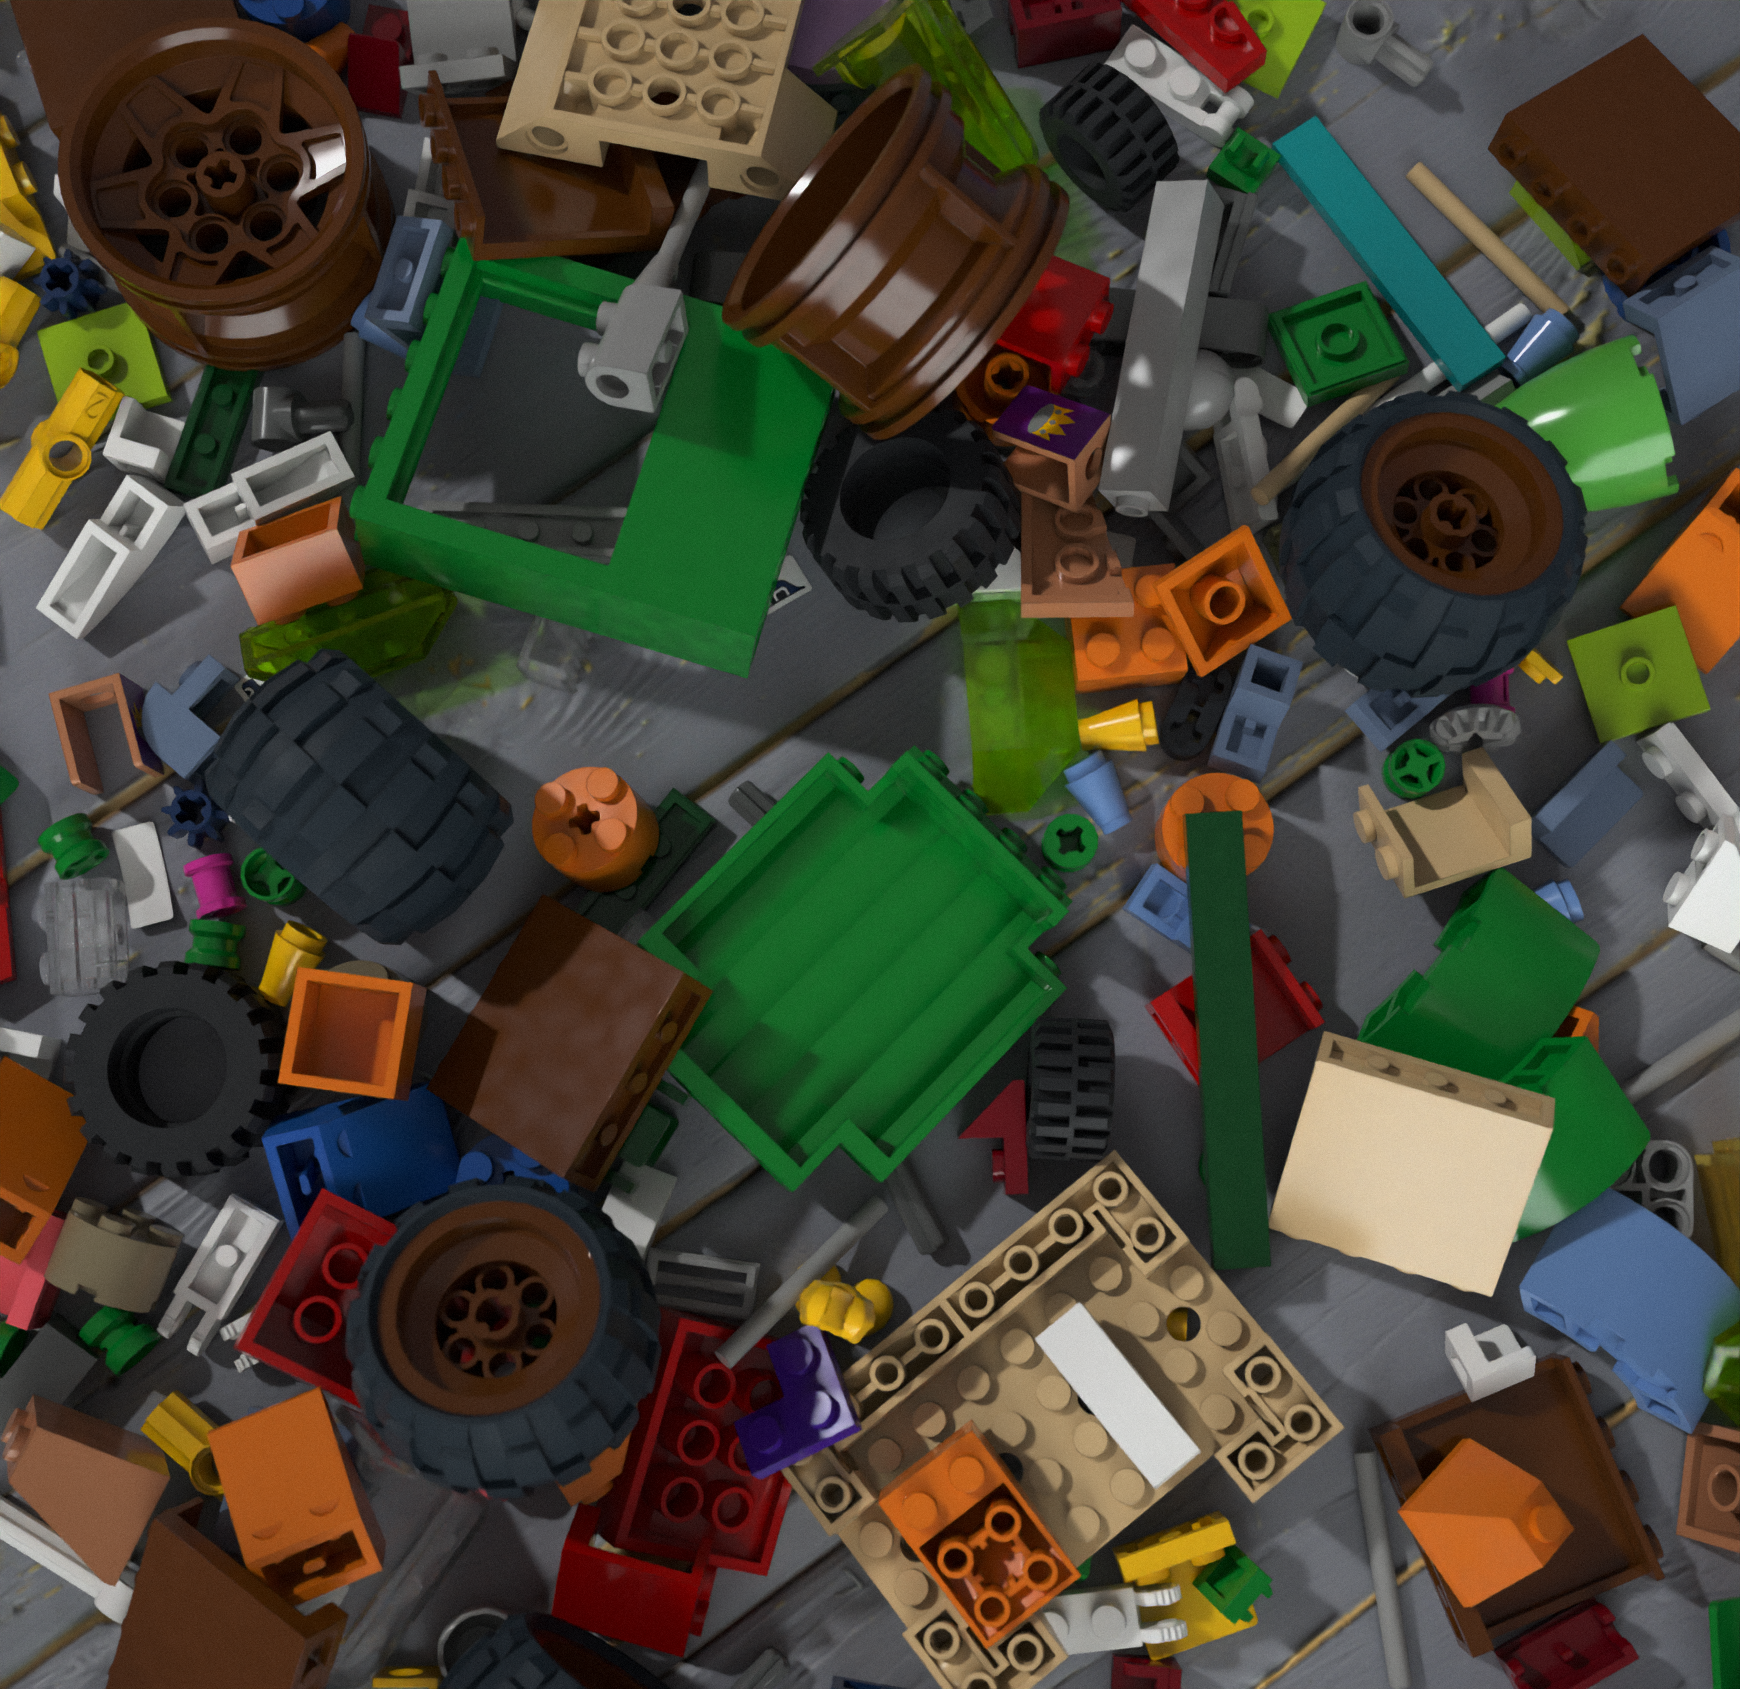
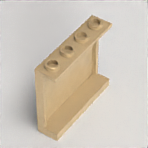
M1324 1031L1280 1183L1274 1197L1268 1220L1269 1228L1283 1232L1286 1236L1293 1239H1306L1338 1249L1348 1256L1364 1257L1393 1266L1395 1269L1406 1274L1422 1275L1448 1283L1461 1291L1477 1292L1492 1297L1553 1131L1555 1098Z

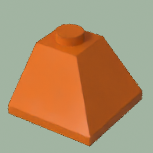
M1242 525L1152 583L1196 674L1201 678L1247 649L1250 644L1253 645L1292 619L1249 526Z
M1471 1438L1462 1439L1397 1511L1463 1607H1472L1544 1567L1574 1530V1527L1541 1480Z

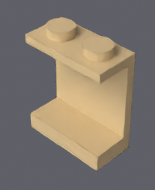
M1483 747L1462 753L1463 785L1387 810L1383 809L1369 784L1358 787L1360 811L1353 813L1356 831L1364 844L1371 842L1375 849L1376 862L1385 880L1393 879L1404 899L1532 857L1531 817Z

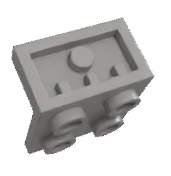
M407 0L414 65L399 66L402 89L417 96L427 94L428 70H437L445 95L494 89L516 77L519 57L512 0Z

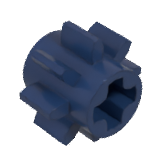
M70 249L65 250L63 258H43L45 265L41 270L40 277L33 278V282L46 292L41 298L40 304L51 312L59 309L60 314L69 320L77 318V312H97L95 305L100 298V294L107 293V288L94 279L99 274L101 268L89 258L81 262L80 256Z
M197 779L194 790H184L174 786L173 790L176 797L172 801L171 806L161 808V812L170 815L175 823L169 828L168 835L179 839L188 833V845L198 850L202 848L204 838H213L223 843L225 839L221 832L225 828L226 823H231L223 809L209 796L206 781ZM198 805H202L201 814L204 820L197 824L195 821L198 817L194 809Z

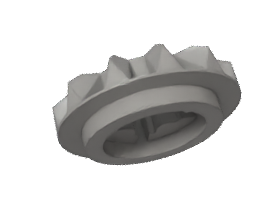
M1469 704L1448 710L1430 724V742L1436 744L1440 751H1453L1458 756L1483 747L1485 751L1497 752L1500 747L1510 746L1515 743L1516 736L1521 733L1520 719L1514 712L1497 705Z

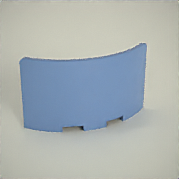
M1609 1187L1583 1208L1554 1226L1519 1286L1524 1311L1563 1332L1590 1352L1596 1351L1601 1346L1617 1360L1612 1371L1630 1390L1638 1408L1690 1434L1693 1433L1740 1347V1290L1732 1279L1701 1248L1669 1223Z

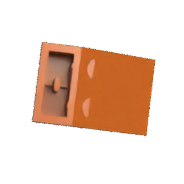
M1737 467L1712 487L1618 608L1628 617L1634 619L1676 605L1697 669L1705 675L1711 671L1740 638V469Z
M3 1055L0 1060V1255L20 1265L51 1217L88 1141L80 1132V1129L87 1122L82 1116L71 1115L66 1100L75 1095Z
M321 1386L208 1431V1440L245 1565L251 1574L294 1607L383 1570L386 1540Z
M972 1419L880 1490L878 1504L986 1649L1081 1577V1573L1010 1469Z

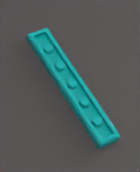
M1316 115L1273 142L1271 149L1281 155L1279 164L1457 392H1462L1503 365L1506 359L1504 353Z

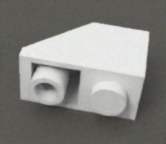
M1723 813L1712 831L1706 828L1700 833L1691 852L1692 862L1684 874L1676 872L1672 876L1665 889L1663 901L1668 903V927L1731 954L1740 941V833L1734 817Z

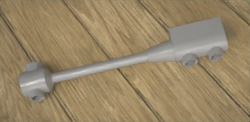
M699 159L658 255L652 258L634 283L623 290L618 303L603 301L600 304L596 318L597 333L603 336L600 343L584 342L581 346L578 356V373L581 377H585V383L589 391L596 398L609 405L654 413L689 332L682 290L675 289L679 271L678 263L711 189L708 184L707 160Z

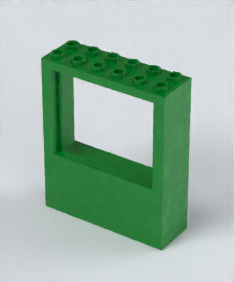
M459 238L456 248L448 246L445 251L440 271V277L444 281L439 294L431 292L426 301L423 313V325H426L422 339L421 341L414 339L409 346L405 360V372L408 373L404 387L403 389L395 387L390 396L386 414L390 424L385 437L376 436L373 441L368 458V468L372 469L367 485L366 487L358 485L351 500L349 517L355 520L354 539L360 543L364 564L748 679L800 511V505L805 493L803 490L808 476L813 469L835 398L836 389L791 353H782L772 344L763 347L753 346L743 338L742 330L735 331L723 322V306L683 294L689 332L678 355L679 358L609 566L404 505L403 503L480 296L498 299L500 302L597 331L596 318L600 304L603 301L618 303L623 290L635 281L628 277L559 256L473 261L466 238Z

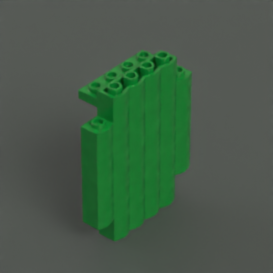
M915 745L909 751H906L869 791L861 784L865 778L853 763L842 756L836 760L828 752L637 941V947L681 970L713 990L669 1065L667 1072L788 1192H794L837 1146L875 1183H882L1035 1023L1037 1018L1067 989L1058 979L1062 973L1057 965L1042 952L1037 951L1033 955L1028 950L1031 944L1043 932L1055 927L1069 912L1067 907L1073 901L1064 893L1067 889L1065 882L1049 867L1043 866L1040 869L1025 854L1028 847L1015 832L1007 827L1000 830L986 816L989 809L982 799L970 789L965 788L961 791L947 777L950 771L936 754L930 750H925L922 753Z

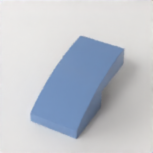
M1158 863L1151 864L1122 909L1191 954L1187 884Z

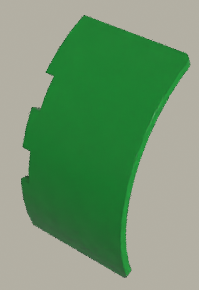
M1500 867L1491 870L1462 893L1452 916L1433 944L1441 952L1424 975H1421L1414 969L1381 1004L1366 1015L1357 1041L1498 1081L1524 1059L1540 1038H1552L1585 987L1598 959L1600 946L1593 938L1506 869Z
M1587 1036L1540 1038L1524 1059L1503 1078L1498 1080L1501 1083L1555 1098L1553 1131L1512 1243L1537 1234L1559 1223L1597 1198L1633 1164L1650 1141L1648 1128Z

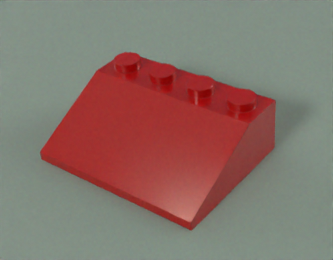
M322 1188L261 1294L232 1349L312 1388L321 1386L324 1394L363 1412L352 1389L351 1372L354 1371L352 1362L347 1357L346 1351L348 1309H351L352 1300L360 1298L361 1293L358 1289L357 1278L374 1244L386 1245L397 1232L395 1224ZM508 1318L496 1321L490 1327V1330L494 1332L503 1329L509 1323ZM465 1348L460 1364L469 1362L474 1357L475 1349Z
M659 1305L661 1313L659 1343L662 1352L652 1393H647L646 1399H640L637 1409L640 1415L638 1423L631 1431L622 1473L611 1480L614 1484L611 1490L598 1499L596 1507L602 1509L597 1534L615 1548L693 1563L695 1562L702 1537L713 1539L708 1564L719 1566V1568L767 1577L792 1486L781 1471L762 1480L751 1475L734 1422L784 1397L766 1346L780 1338L765 1334L729 1369L717 1358L715 1351L740 1326Z

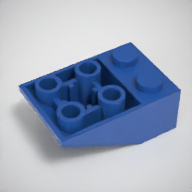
M431 1080L411 1084L408 1101L364 1095L278 1115L271 1120L261 1139L291 1242L322 1188L382 1218L413 1206L419 1200L423 1202L448 1192V1186L456 1184L461 1159L445 1101L426 1089Z

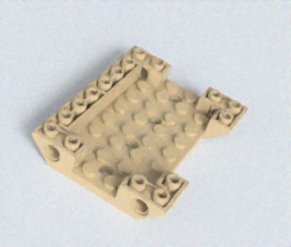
M539 0L496 138L497 148L603 167L610 143L707 160L709 187L782 201L808 164L833 135L837 121V110L788 70L805 0ZM685 4H696L703 8L700 13L693 16H685L676 11ZM660 92H672L679 97L674 103L669 105H659L651 100L652 97Z
M1114 1149L842 1374L863 1430L780 1471L829 1537L838 1534L908 1628L902 1633L903 1637L942 1689H1031L1069 1657L1042 1609H1038L1008 1634L986 1649L923 1563L912 1559L905 1552L903 1536L878 1504L880 1490L972 1419L999 1455L1010 1453L1021 1461L1023 1476L1019 1482L1020 1486L1076 1567H1079L1212 1455L1216 1457L1249 1500L1255 1503L1345 1427L1270 1336L1262 1330L1191 1244L1188 1237ZM1078 1302L1092 1314L1202 1451L1157 1489L1151 1485L1097 1417L1083 1409L1077 1392L1035 1340L1037 1336ZM1180 1307L1194 1310L1201 1321L1198 1335L1186 1342L1174 1339L1167 1330L1169 1314Z

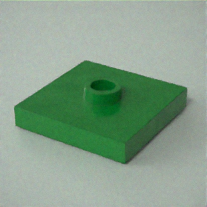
M1367 281L1269 313L1268 331L1307 408L1407 374L1409 361Z

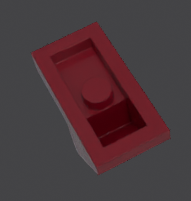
M369 4L362 34L350 33L348 37V91L357 111L402 119L408 91L402 89L399 66L414 65L408 11Z
M1013 1080L957 1138H1001L1002 1149H992L993 1183H1003V1194L1006 1195L1029 1194L1024 1080Z

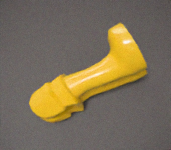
M834 1265L820 1280H814L802 1291L800 1300L795 1304V1307L800 1313L802 1324L817 1327L842 1337L852 1344H857L862 1338L870 1337L886 1326L892 1316L894 1303L893 1295L888 1286L879 1279L866 1278L855 1283L852 1287L841 1282V1275L837 1266Z

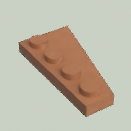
M1021 492V618L1134 617V600L1130 589L1126 588L1123 581L1120 561L1116 550H1112L1106 533L1107 525L1102 511L1097 508L1093 492L1077 513Z

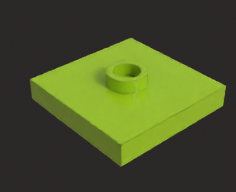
M1227 0L1234 1L1267 50L1265 64L1242 82L1278 99L1327 3L1321 0Z
M127 302L37 331L57 402L62 398L80 367L105 378L121 389L125 396L136 399L145 409L173 401L153 334L139 320ZM119 406L109 421L115 420Z
M1676 605L1566 640L1600 745L1610 740H1618L1660 727L1668 722L1673 723L1711 710Z

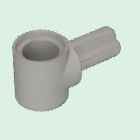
M1354 0L1346 11L1336 37V47L1340 56L1347 62L1356 65L1368 64L1372 66L1378 61L1410 86L1416 87L1421 84L1430 73L1433 62L1397 34L1400 25L1393 20L1394 16L1390 5L1385 0ZM1355 26H1365L1372 30L1374 34H1362Z

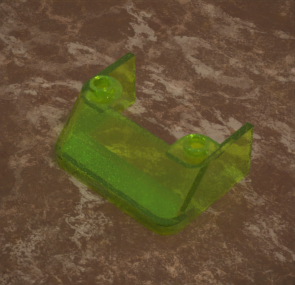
M889 0L839 38L812 67L817 77L835 66L838 74L845 82L865 89L873 83L878 88L899 70L911 64H919L930 73L931 82L939 81L950 90L952 94L951 109L962 117L964 121L965 140L1002 172L1021 165H1036L1039 160L1038 148L1030 130L947 0Z

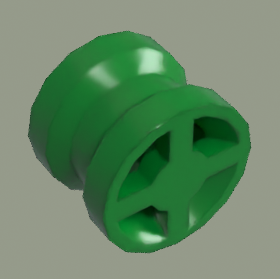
M1412 739L1405 741L1388 754L1383 762L1381 774L1383 783L1389 792L1398 798L1411 800L1420 798L1436 787L1444 777L1446 765L1444 756L1436 745L1428 740ZM1407 775L1417 778V780L1415 781V779H1411L1407 777Z
M77 813L54 823L41 833L37 839V843L42 851L52 854L56 860L55 871L62 880L73 879L85 874L98 866L110 854L106 843L96 839L92 834V822L85 813Z
M1064 814L1056 817L1048 825L1041 840V852L1044 861L1052 869L1060 873L1072 874L1082 870L1090 863L1098 848V835L1095 827L1087 818L1078 814Z
M191 919L189 932L193 936L192 948L185 952L184 963L192 964L195 962L217 969L239 971L242 959L237 954L238 942L245 938L246 926L220 921Z

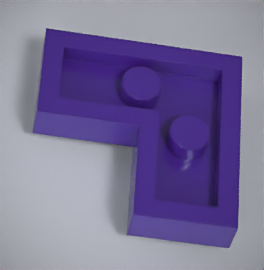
M806 1325L766 1345L784 1397L734 1422L750 1473L759 1480L863 1430L828 1334L817 1327Z

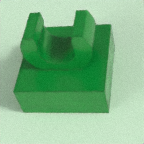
M1237 127L1208 167L1205 177L1224 188L1248 194V192L1257 194L1278 165L1281 155Z
M1233 1544L1223 1548L1225 1556L1217 1561L1208 1563L1192 1584L1221 1614L1235 1625L1239 1619L1250 1622L1253 1615L1248 1611L1249 1607L1261 1593L1269 1599L1273 1591L1269 1585L1272 1579L1238 1546Z

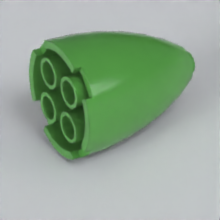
M1633 334L1589 349L1553 366L1520 386L1495 405V407L1500 409L1505 406L1528 420L1527 425L1544 440L1551 441L1568 462L1565 468L1572 482L1581 487L1587 512L1630 506L1669 496L1679 491V482L1676 474L1668 477L1665 464L1672 462V456L1676 454L1663 402L1653 373L1649 374L1646 366L1638 368L1633 356L1642 354L1640 342Z

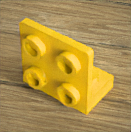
M1219 1510L1112 1548L1124 1583L1135 1582V1586L1171 1582L1180 1585L1182 1599L1164 1606H1139L1142 1623L1174 1618L1185 1620L1188 1635L1183 1639L1155 1644L1145 1643L1148 1655L1154 1661L1250 1628L1258 1623V1617L1252 1604L1248 1609L1253 1615L1250 1622L1239 1619L1234 1625L1192 1584L1208 1563L1217 1561L1225 1556L1223 1548L1236 1544L1229 1521Z

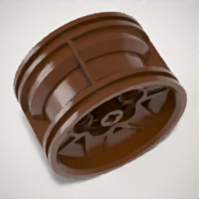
M205 17L164 25L140 35L110 55L83 84L64 122L58 151V178L66 212L86 247L105 271L113 277L118 290L135 315L163 344L195 362L213 365L220 369L247 372L249 369L270 371L287 368L315 358L342 342L345 333L356 330V328L351 326V319L363 299L373 291L396 222V214L388 186L375 157L369 150L368 139L361 118L347 87L335 70L311 47L277 28L240 18ZM283 123L289 124L299 131L283 134ZM260 146L253 154L242 155L243 151L248 147ZM203 158L197 167L188 168L192 162ZM287 182H297V185L291 190L278 191ZM328 193L325 210L315 229L307 217L316 207L318 202L317 195ZM190 206L184 215L172 217L177 209ZM281 230V233L273 239L261 241L267 236L269 231ZM149 235H164L169 238L163 263L147 251L141 238ZM228 243L221 252L208 254L210 248L215 244ZM250 259L270 269L254 276L237 279L245 272L248 260Z
M919 64L906 66L880 85L845 120L820 149L784 196L754 241L731 283L722 308L723 322L735 331L742 330L743 338L753 346L763 347L772 344L782 353H791L840 392L838 404L841 414L852 423L859 424L860 429L875 440L895 436L919 421L957 387L985 356L1014 319L1046 269L1064 231L1070 206L1067 191L1056 182L1050 181L1048 175L1035 164L1021 165L1002 172L965 140L964 121L962 117L951 109L952 94L950 90L939 81L931 82L930 73Z

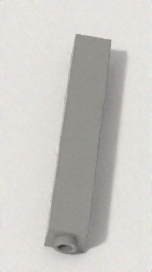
M1209 180L1156 181L1098 488L1102 495L1115 507V510L1126 516L1144 517L1148 515V511L1169 510L1224 210V204Z

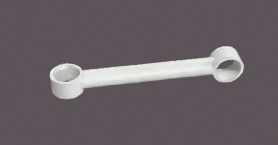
M0 1495V1539L94 1597L96 1607L104 1615L122 1624L128 1611L137 1572L124 1568L115 1587L103 1583L49 1525Z

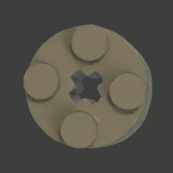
M76 1197L72 1208L69 1209L49 1259L44 1278L56 1287L74 1295L79 1287L88 1293L96 1295L93 1302L105 1306L141 1313L149 1312L151 1308L154 1310L180 1248L183 1234L164 1226L155 1225L156 1218L145 1212L132 1208H123L121 1216L107 1213L108 1207L102 1203L83 1197Z

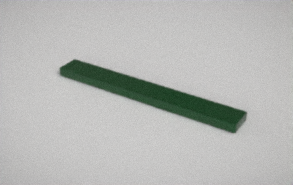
M1242 810L1183 814L1211 1268L1214 1270L1271 1267Z

